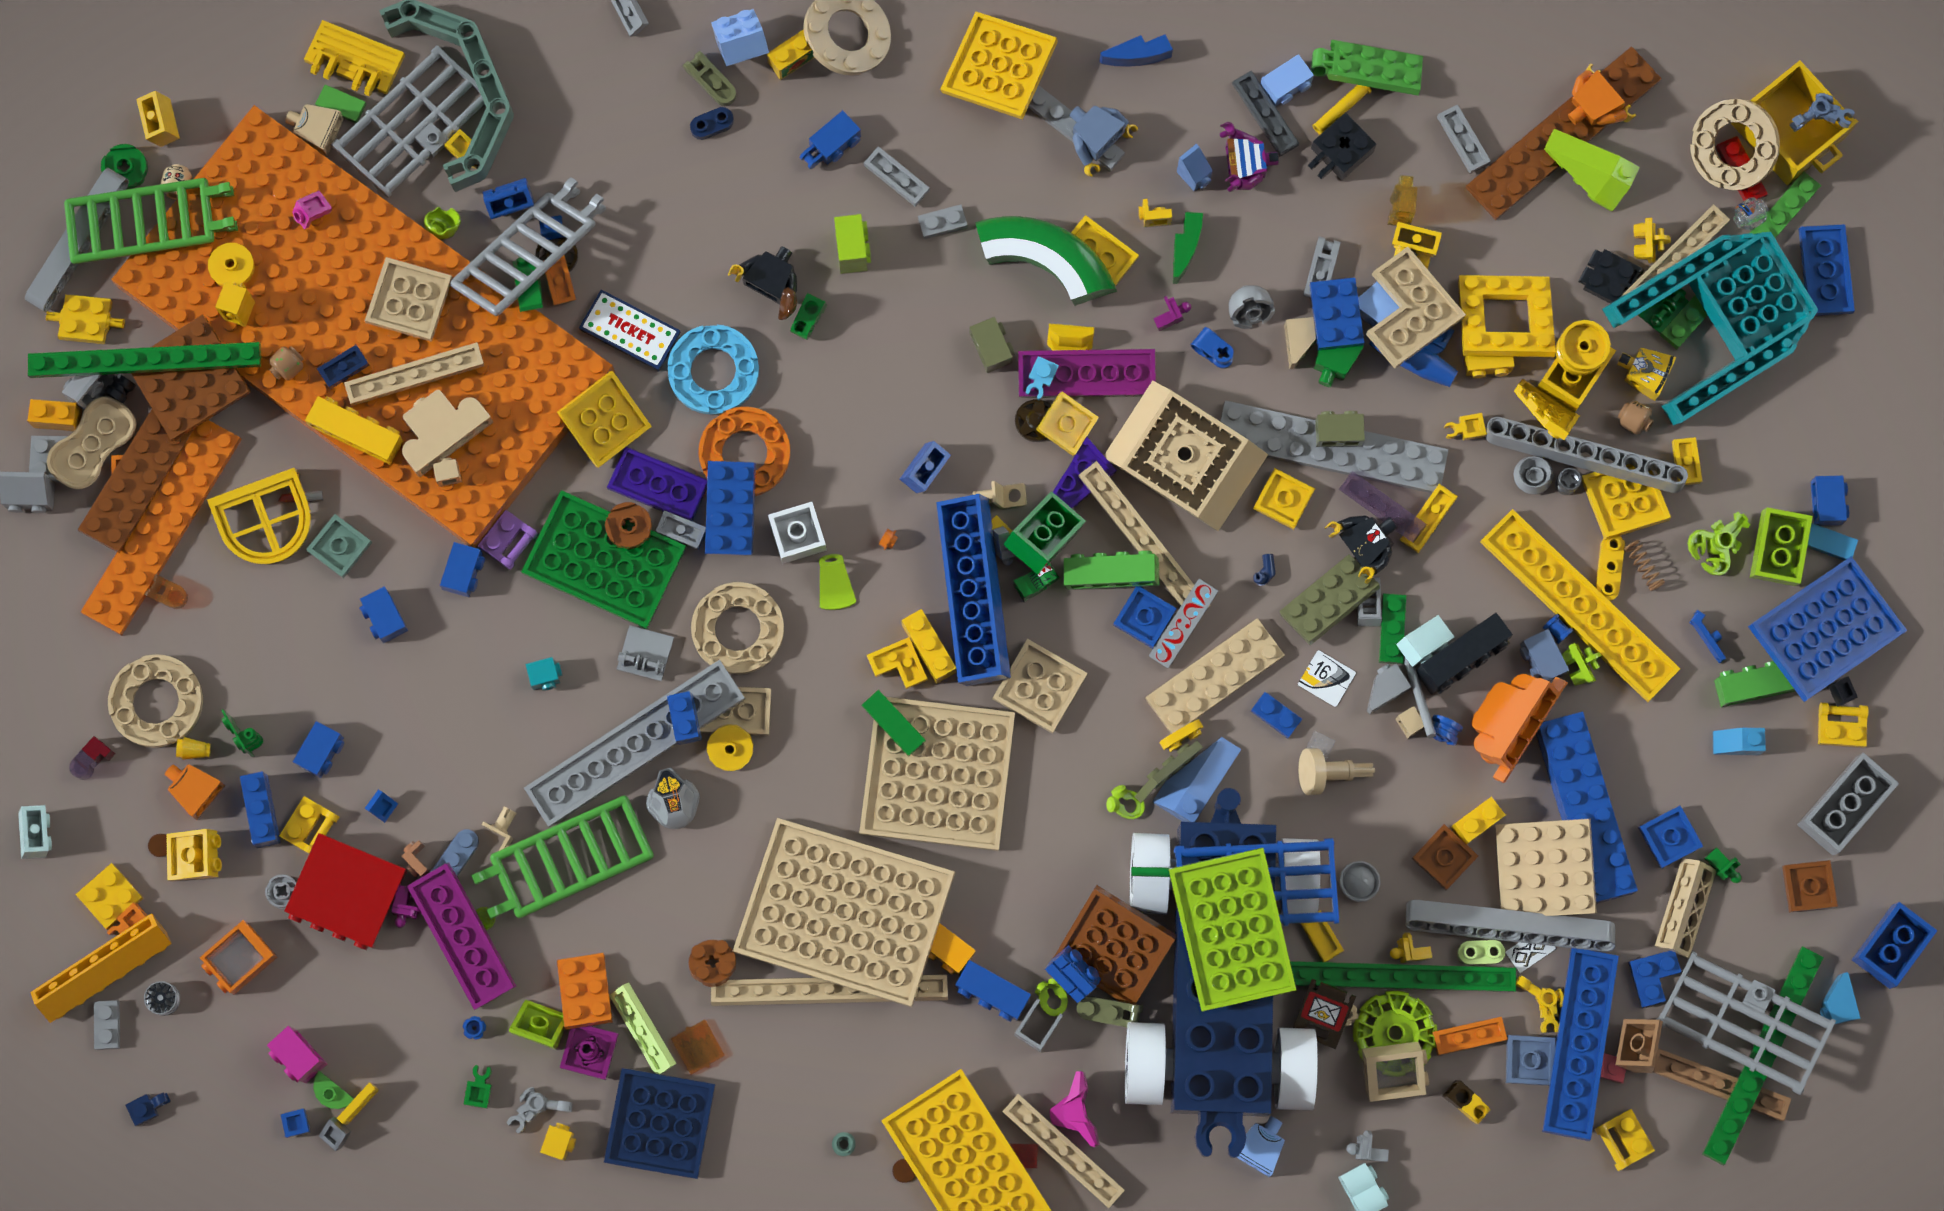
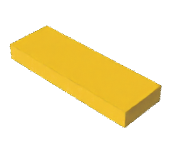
M1438 484L1399 541L1419 553L1458 496L1441 484Z

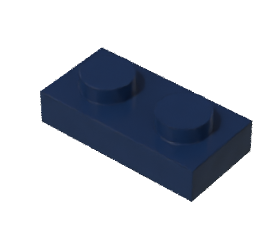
M354 345L317 368V370L331 390L368 367L369 363L358 346Z

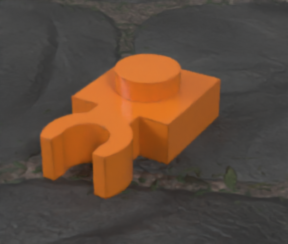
M133 902L116 918L120 924L111 927L107 934L113 935L116 931L120 934L148 915L137 903Z

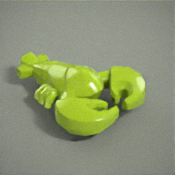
M1739 511L1734 513V521L1723 525L1722 520H1718L1711 525V529L1714 532L1696 530L1689 536L1688 550L1696 560L1701 559L1699 554L1704 555L1706 541L1707 553L1719 554L1720 558L1712 557L1705 559L1707 562H1711L1712 566L1707 565L1705 562L1701 563L1703 569L1709 574L1720 576L1726 574L1730 569L1729 548L1734 554L1739 551L1742 543L1736 540L1742 527L1749 528L1750 526L1748 518L1744 513L1740 514Z

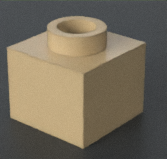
M443 458L438 460V463L433 464L436 482L439 487L462 482L456 459Z
M1414 706L1398 715L1395 719L1407 739L1424 729L1420 712Z

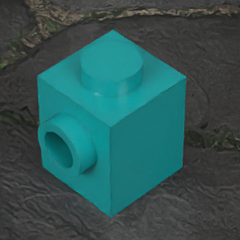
M553 657L525 664L533 690L540 688L543 691L551 690L556 687L555 684L560 683L559 676H563L560 663H555Z

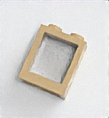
M1419 1042L1362 1049L1365 1090L1370 1102L1426 1095L1425 1086H1429L1427 1071L1424 1072V1064H1427V1054L1425 1049H1421Z

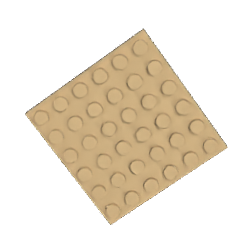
M886 697L926 742L908 757L876 721H873L859 834L999 851L1015 712Z

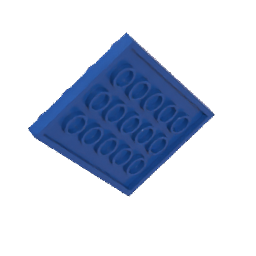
M1852 556L1748 626L1804 702L1907 631Z

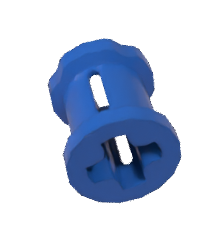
M1556 614L1543 626V629H1549L1559 645L1572 633L1573 629L1568 628L1559 619L1560 616Z

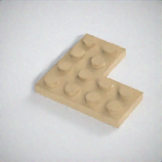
M1409 247L1403 249L1372 273V276L1399 308L1368 330L1366 335L1395 369L1466 316Z

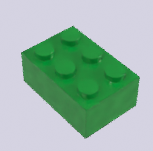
M1051 491L1012 531L1003 545L1036 574H1039L1075 537L1086 520Z

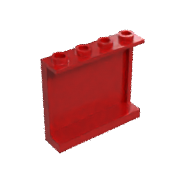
M318 833L284 912L289 913V919L301 923L302 920L311 922L310 928L320 932L328 929L333 932L332 937L344 942L346 937L355 941L354 946L367 951L368 946L371 948L375 947L374 943L400 883L405 878L408 870Z

